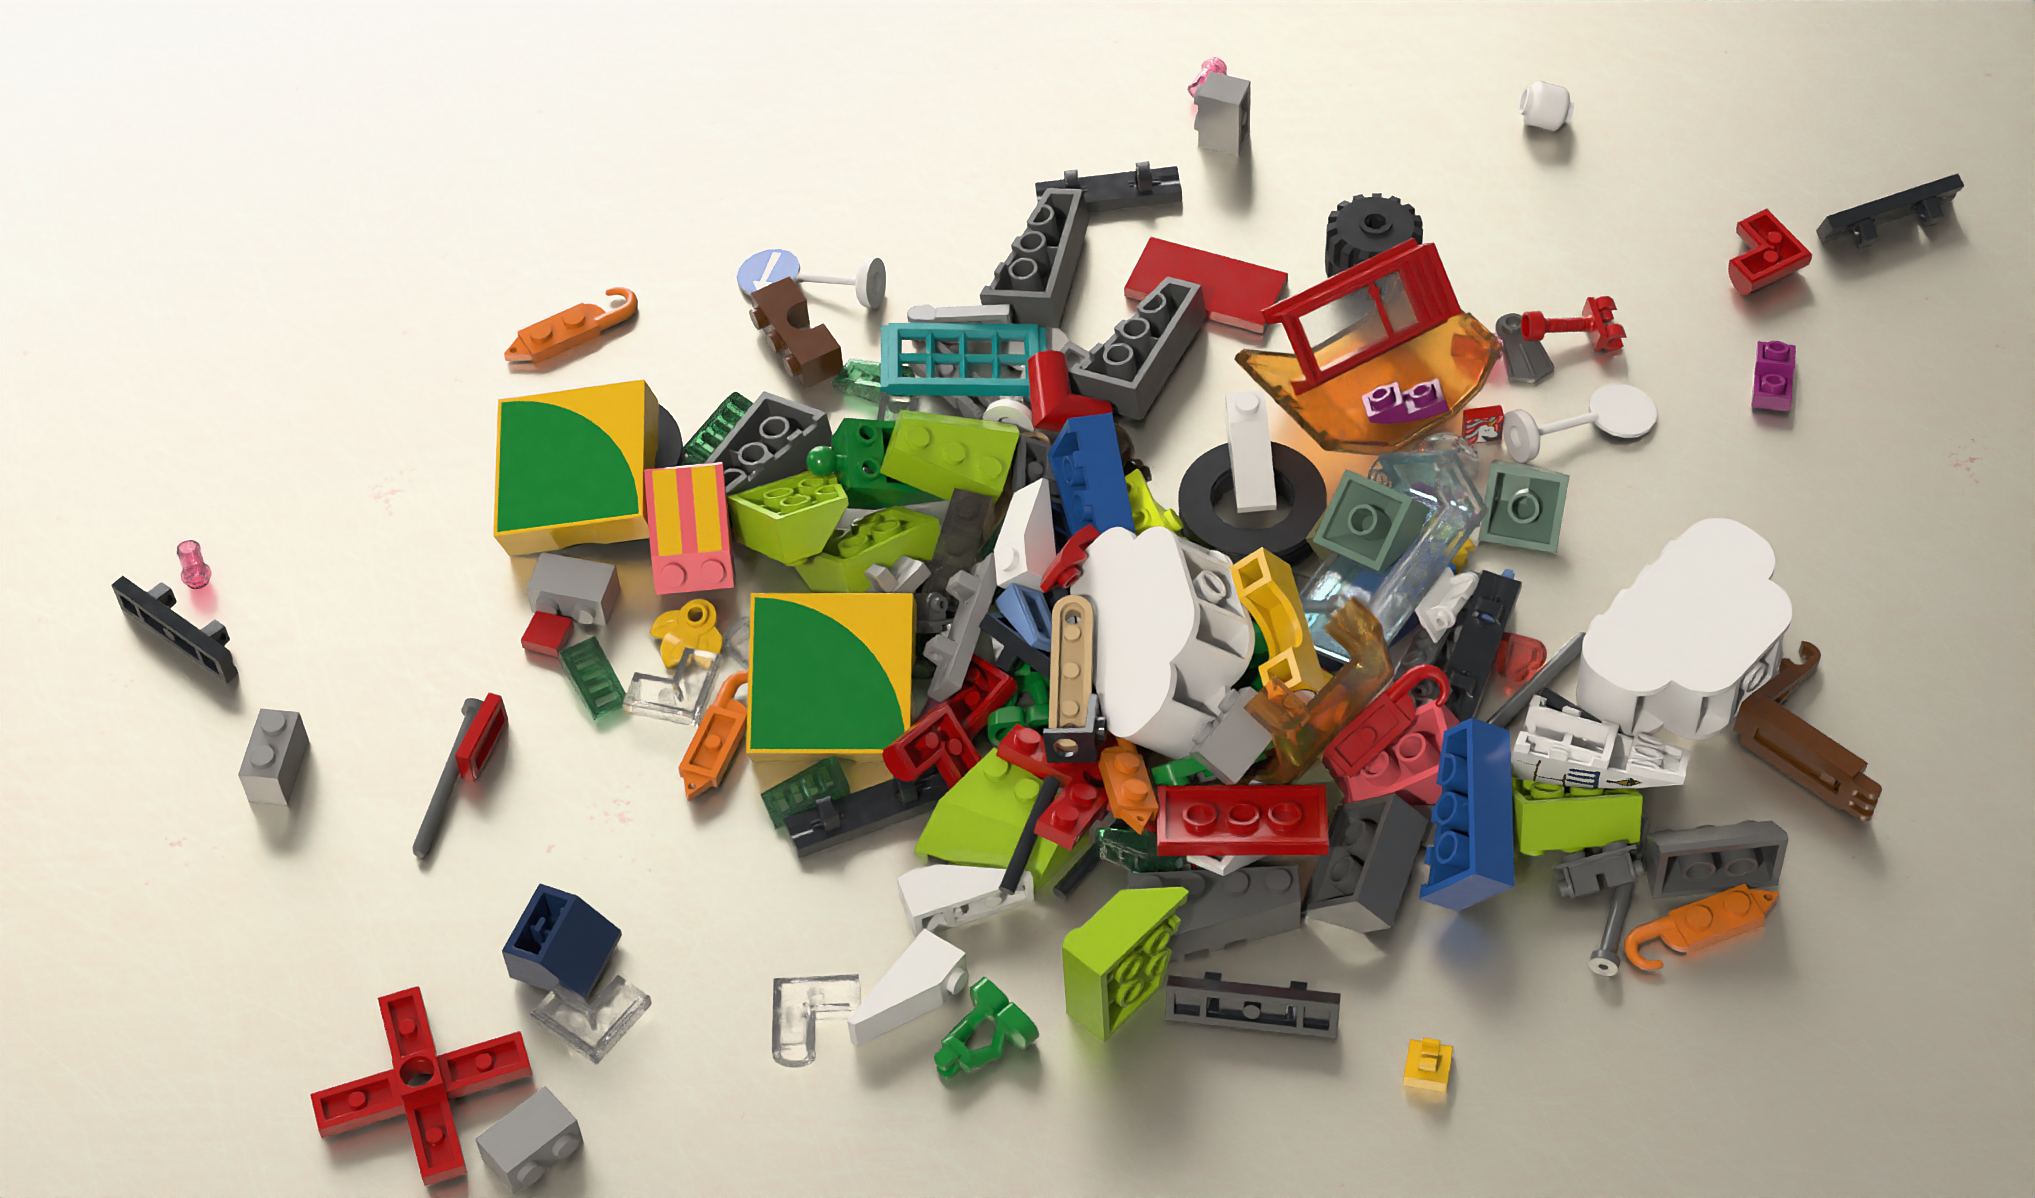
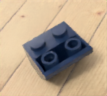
M539 883L503 947L502 954L510 978L586 1003L618 944L622 932L579 896Z

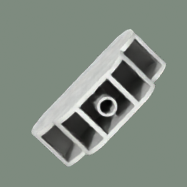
M1710 518L1699 521L1687 529L1677 541L1674 539L1670 540L1662 550L1660 558L1653 565L1650 563L1645 565L1640 571L1636 582L1629 589L1623 588L1617 594L1612 607L1605 614H1597L1591 621L1582 645L1576 689L1578 707L1601 721L1607 720L1618 724V731L1631 738L1638 732L1651 736L1663 727L1677 736L1695 740L1711 738L1725 731L1737 718L1741 703L1779 673V666L1783 658L1782 642L1784 634L1791 623L1793 608L1787 593L1770 580L1774 573L1776 559L1769 542L1747 526L1725 518Z
M1161 526L1149 528L1139 536L1122 527L1108 529L1084 551L1088 558L1078 569L1081 572L1080 577L1070 586L1071 595L1085 598L1093 609V684L1098 694L1101 714L1106 716L1108 730L1117 737L1173 759L1189 756L1190 750L1196 744L1191 740L1192 737L1206 721L1212 724L1222 712L1218 705L1231 691L1230 687L1244 674L1254 651V628L1248 609L1238 599L1230 571L1233 563L1225 554L1204 548L1177 536L1173 531Z

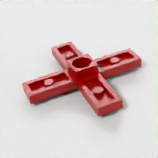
M1016 724L999 743L996 753L997 757L1042 779H1045L1046 776H1051L1061 782L1059 787L1063 788V790L1037 820L1034 830L1035 834L1071 851L1096 820L1102 822L1109 812H1112L1098 764L1101 752L1104 749L1118 746V742L1113 736L1109 735L1106 741L1099 747L1097 762L1048 763L1043 736L1035 730L1025 728L1019 724ZM1135 744L1138 754L1142 755L1145 762L1153 750ZM1153 789V792H1154V795H1155V798H1156V801H1157V793H1158V791H1156V790ZM1157 814L1155 821H1149L1145 828L1157 834Z
M419 986L377 998L394 1069L311 1093L310 1096L321 1138L406 1113L424 1185L428 1186L467 1174L449 1100L533 1075L521 1031L437 1055ZM428 1073L433 1075L431 1080L422 1086H408L409 1081L419 1074Z

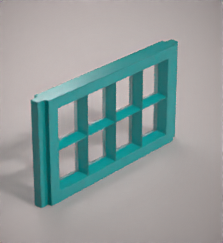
M888 322V325H881V392H888V395L1030 396L1027 360L1038 352L1046 351L1045 327H1038V324ZM902 340H926V353H902ZM935 340L959 341V354L935 353ZM968 341H992V354H968ZM1000 341H1024L1025 354H1001ZM902 364H926V378L902 377ZM935 365H959L960 378H935ZM968 365H992L993 378H968ZM1001 365H1025L1026 379H1001Z

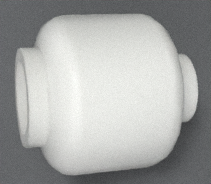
M1537 81L1531 87L1527 86L1521 95L1518 113L1523 115V121L1526 125L1548 132L1559 130L1563 123L1568 124L1574 112V103L1570 102L1568 90L1565 87L1544 81Z

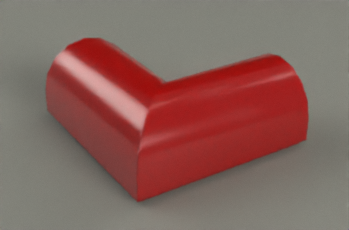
M1764 209L1737 222L1736 233L1752 250L1729 260L1728 273L1736 290L1742 295H1748L1808 266L1813 254L1768 209Z
M1054 350L1041 351L1027 360L1033 428L1060 433L1068 418L1112 413V406L1109 400L1070 394L1067 356L1063 352Z
M974 653L962 687L949 703L971 742L987 725L988 716L993 711L1002 708L1018 689L1016 681L1011 676Z
M943 702L936 706L884 748L882 753L887 769L897 779L913 781L935 764L949 789L982 760L948 702Z

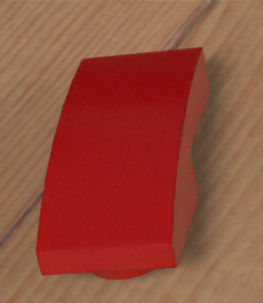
M1091 524L1076 532L1046 569L1040 583V588L1044 593L1059 586L1065 589L1080 577L1081 572L1078 569L1088 558L1084 551L1100 536L1099 532Z

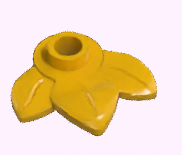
M704 599L691 600L681 610L667 611L654 621L649 633L651 636L663 640L660 652L666 668H672L682 663L693 654L702 664L709 668H712L717 662L723 648V637L716 628L718 621L717 611L709 601ZM703 613L699 621H691V617L694 614Z

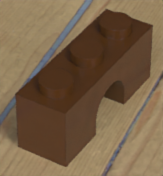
M790 276L750 293L753 309L749 310V315L754 327L765 332L771 351L774 354L779 353L781 355L788 375L791 378L796 377L804 389L844 372L841 346L824 323L810 329H800L810 324L807 299Z

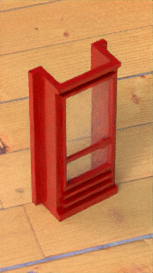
M1411 238L1265 308L1261 312L1267 325L1282 323L1303 373V376L1290 382L1295 395L1299 396L1447 323L1449 318L1461 314L1462 310L1435 243L1430 242L1417 245L1415 238Z

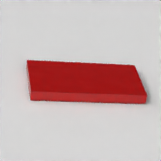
M1150 236L1124 287V296L1143 301L1167 277L1200 284L1207 319L1263 334L1267 324L1261 310L1279 302L1288 283V273Z
M1326 785L1158 786L1157 856L1329 855Z

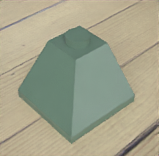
M1494 459L1490 466L1478 540L1556 553L1570 475L1534 465Z
M1346 469L1312 542L1382 573L1414 544L1430 507L1412 497Z

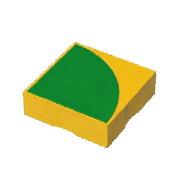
M645 379L498 399L493 537L509 556L561 550L581 543L607 544L649 538L644 470L654 469L658 450L659 400Z
M751 593L746 754L752 762H811L827 758H839L855 762H884L882 757L883 749L915 724L912 672L916 661L917 603L913 593Z

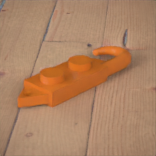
M613 287L607 289L605 294L607 296H623L626 299V303L619 308L606 313L603 308L596 304H584L582 302L517 331L518 337L504 352L505 361L532 360L534 364H537L600 336L601 331L624 322L634 315L638 308L636 294L629 288Z
M748 670L737 671L723 682L713 704L709 705L678 767L680 777L684 779L687 801H691L711 786L718 788L747 728V709L740 702L733 700L738 688L742 684L748 683Z
M1107 728V734L1117 740L1118 746L1104 749L1101 752L1098 766L1114 818L1123 819L1141 835L1149 821H1155L1158 811V804L1142 755L1138 754L1135 743L1113 735Z
M1742 884L1671 910L1668 915L1639 925L1629 932L1624 942V951L1627 959L1634 966L1641 969L1656 970L1663 967V962L1661 960H1647L1638 952L1639 945L1645 941L1660 936L1665 944L1673 950L1688 954L1764 926L1765 916L1777 902L1779 892L1748 889L1746 884Z

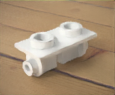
M1446 567L1414 610L1419 617L1421 625L1427 630L1434 643L1440 640L1447 628L1454 625L1456 616L1469 597L1474 595L1479 582V578L1475 573L1467 572L1455 576L1450 567Z

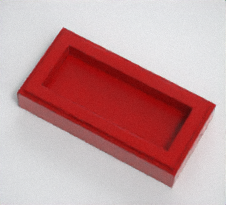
M488 692L455 754L462 779L473 782L477 780L508 722L507 712L501 695Z

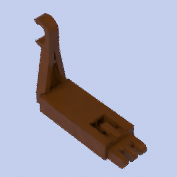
M1802 641L1798 653L1801 658L1807 661L1802 665L1793 663L1790 658H1782L1779 666L1780 673L1741 703L1733 730L1741 735L1740 744L1838 810L1844 809L1861 821H1870L1878 803V798L1881 795L1882 787L1863 774L1868 763L1781 706L1797 687L1817 670L1821 658V652L1814 644Z

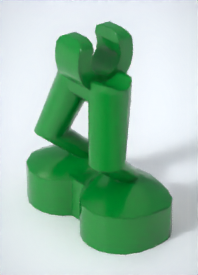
M1023 662L1016 672L1008 674L1017 683L1018 689L1002 708L993 711L988 716V737L991 743L999 746V743L1016 724L1033 729L1042 736L1044 729H1049L1050 697L1045 681L1039 672H1031L1030 665L1026 662ZM1029 691L1035 705L1028 708V711L1015 706L1019 692Z
M983 976L970 987V997L975 1008L941 1040L942 1049L934 1056L937 1072L946 1080L953 1078L961 1069L969 1072L974 1068L1002 1059L1006 1039L1020 1050H1025L1039 1037V1031L1034 1022L1015 1003L1009 1002L1007 996L987 977ZM985 1019L992 1022L996 1026L992 1044L969 1051L964 1044Z

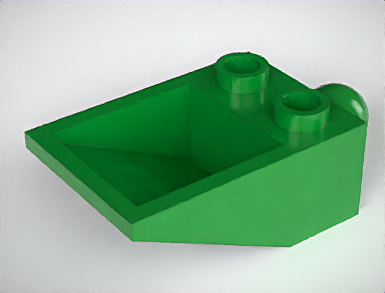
M844 418L831 437V448L817 446L807 455L806 464L812 474L825 477L835 473L838 484H841L847 495L849 503L847 508L878 510L896 505L907 506L945 500L880 473L896 423L895 421Z

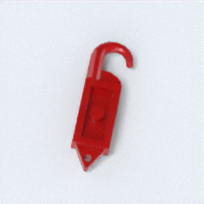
M1430 664L1417 665L1409 669L1324 744L1322 748L1325 751L1321 762L1329 770L1332 778L1348 775L1351 779L1412 724L1415 719L1416 709L1407 693L1423 679H1433L1438 683L1440 695L1435 705L1439 708L1442 707L1448 700L1451 691L1450 681L1445 672L1437 666Z

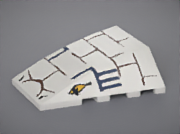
M1533 695L1523 731H1520L1511 761V777L1552 785L1585 788H1647L1683 785L1690 750L1640 732L1636 733L1633 738L1617 733L1618 724L1607 720L1598 723L1581 718L1582 711L1568 706H1564L1562 712L1545 706L1546 698Z

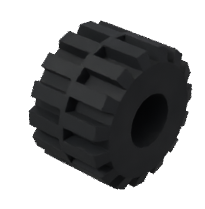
M1372 193V197H1364L1363 194L1353 196L1352 202L1343 200L1337 205V211H1331L1326 226L1325 272L1327 277L1330 278L1411 238H1415L1417 245L1422 244L1424 229H1422L1423 221L1421 216L1415 215V208L1409 203L1401 205L1400 198L1391 196L1389 199L1383 198L1382 193ZM1397 271L1374 281L1375 286L1380 290L1379 296H1383L1385 299L1395 297L1396 290L1401 293L1405 292ZM1367 285L1347 294L1354 298L1358 294L1364 295L1365 300H1373L1368 295L1369 288Z

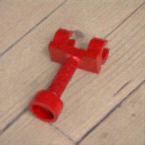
M1602 296L1597 299L1587 297L1582 310L1583 317L1544 318L1541 311H1525L1521 319V332L1525 341H1541L1545 333L1587 331L1594 351H1601L1602 348L1608 351H1615L1624 347L1621 338H1627L1622 325L1610 324L1605 327L1603 323L1614 319L1611 310H1617L1613 298L1609 296Z

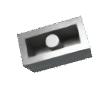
M1210 71L1204 84H1198L1194 94V105L1198 106V112L1194 121V130L1198 131V146L1239 156L1250 133L1251 81Z
M541 552L526 590L532 612L534 613L535 611L547 612L570 618L583 624L594 623L606 626L621 587L616 565Z
M1252 687L1241 688L1238 692L1232 689L1218 705L1222 712L1212 724L1206 721L1191 739L1196 744L1189 754L1226 785L1237 784L1288 720L1287 717Z
M260 708L238 773L249 802L288 806L309 742V737L299 712Z
M544 1086L475 1140L482 1160L508 1189L515 1194L524 1186L534 1184L542 1176L543 1171L556 1161L569 1157L583 1141L577 1119Z

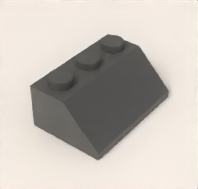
M1395 793L1337 806L1328 831L1329 855L1319 856L1301 906V914L1361 933L1391 928L1398 915V907L1404 889L1410 880V872L1414 860L1422 845L1428 819Z
M1746 820L1732 825H1702L1695 829L1676 831L1662 829L1655 833H1648L1645 837L1642 858L1652 899L1723 892L1742 884H1746L1748 889L1778 886L1789 840L1787 832L1772 820L1760 822Z

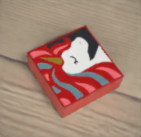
M1501 405L1463 410L1461 435L1464 445L1502 440L1504 413Z

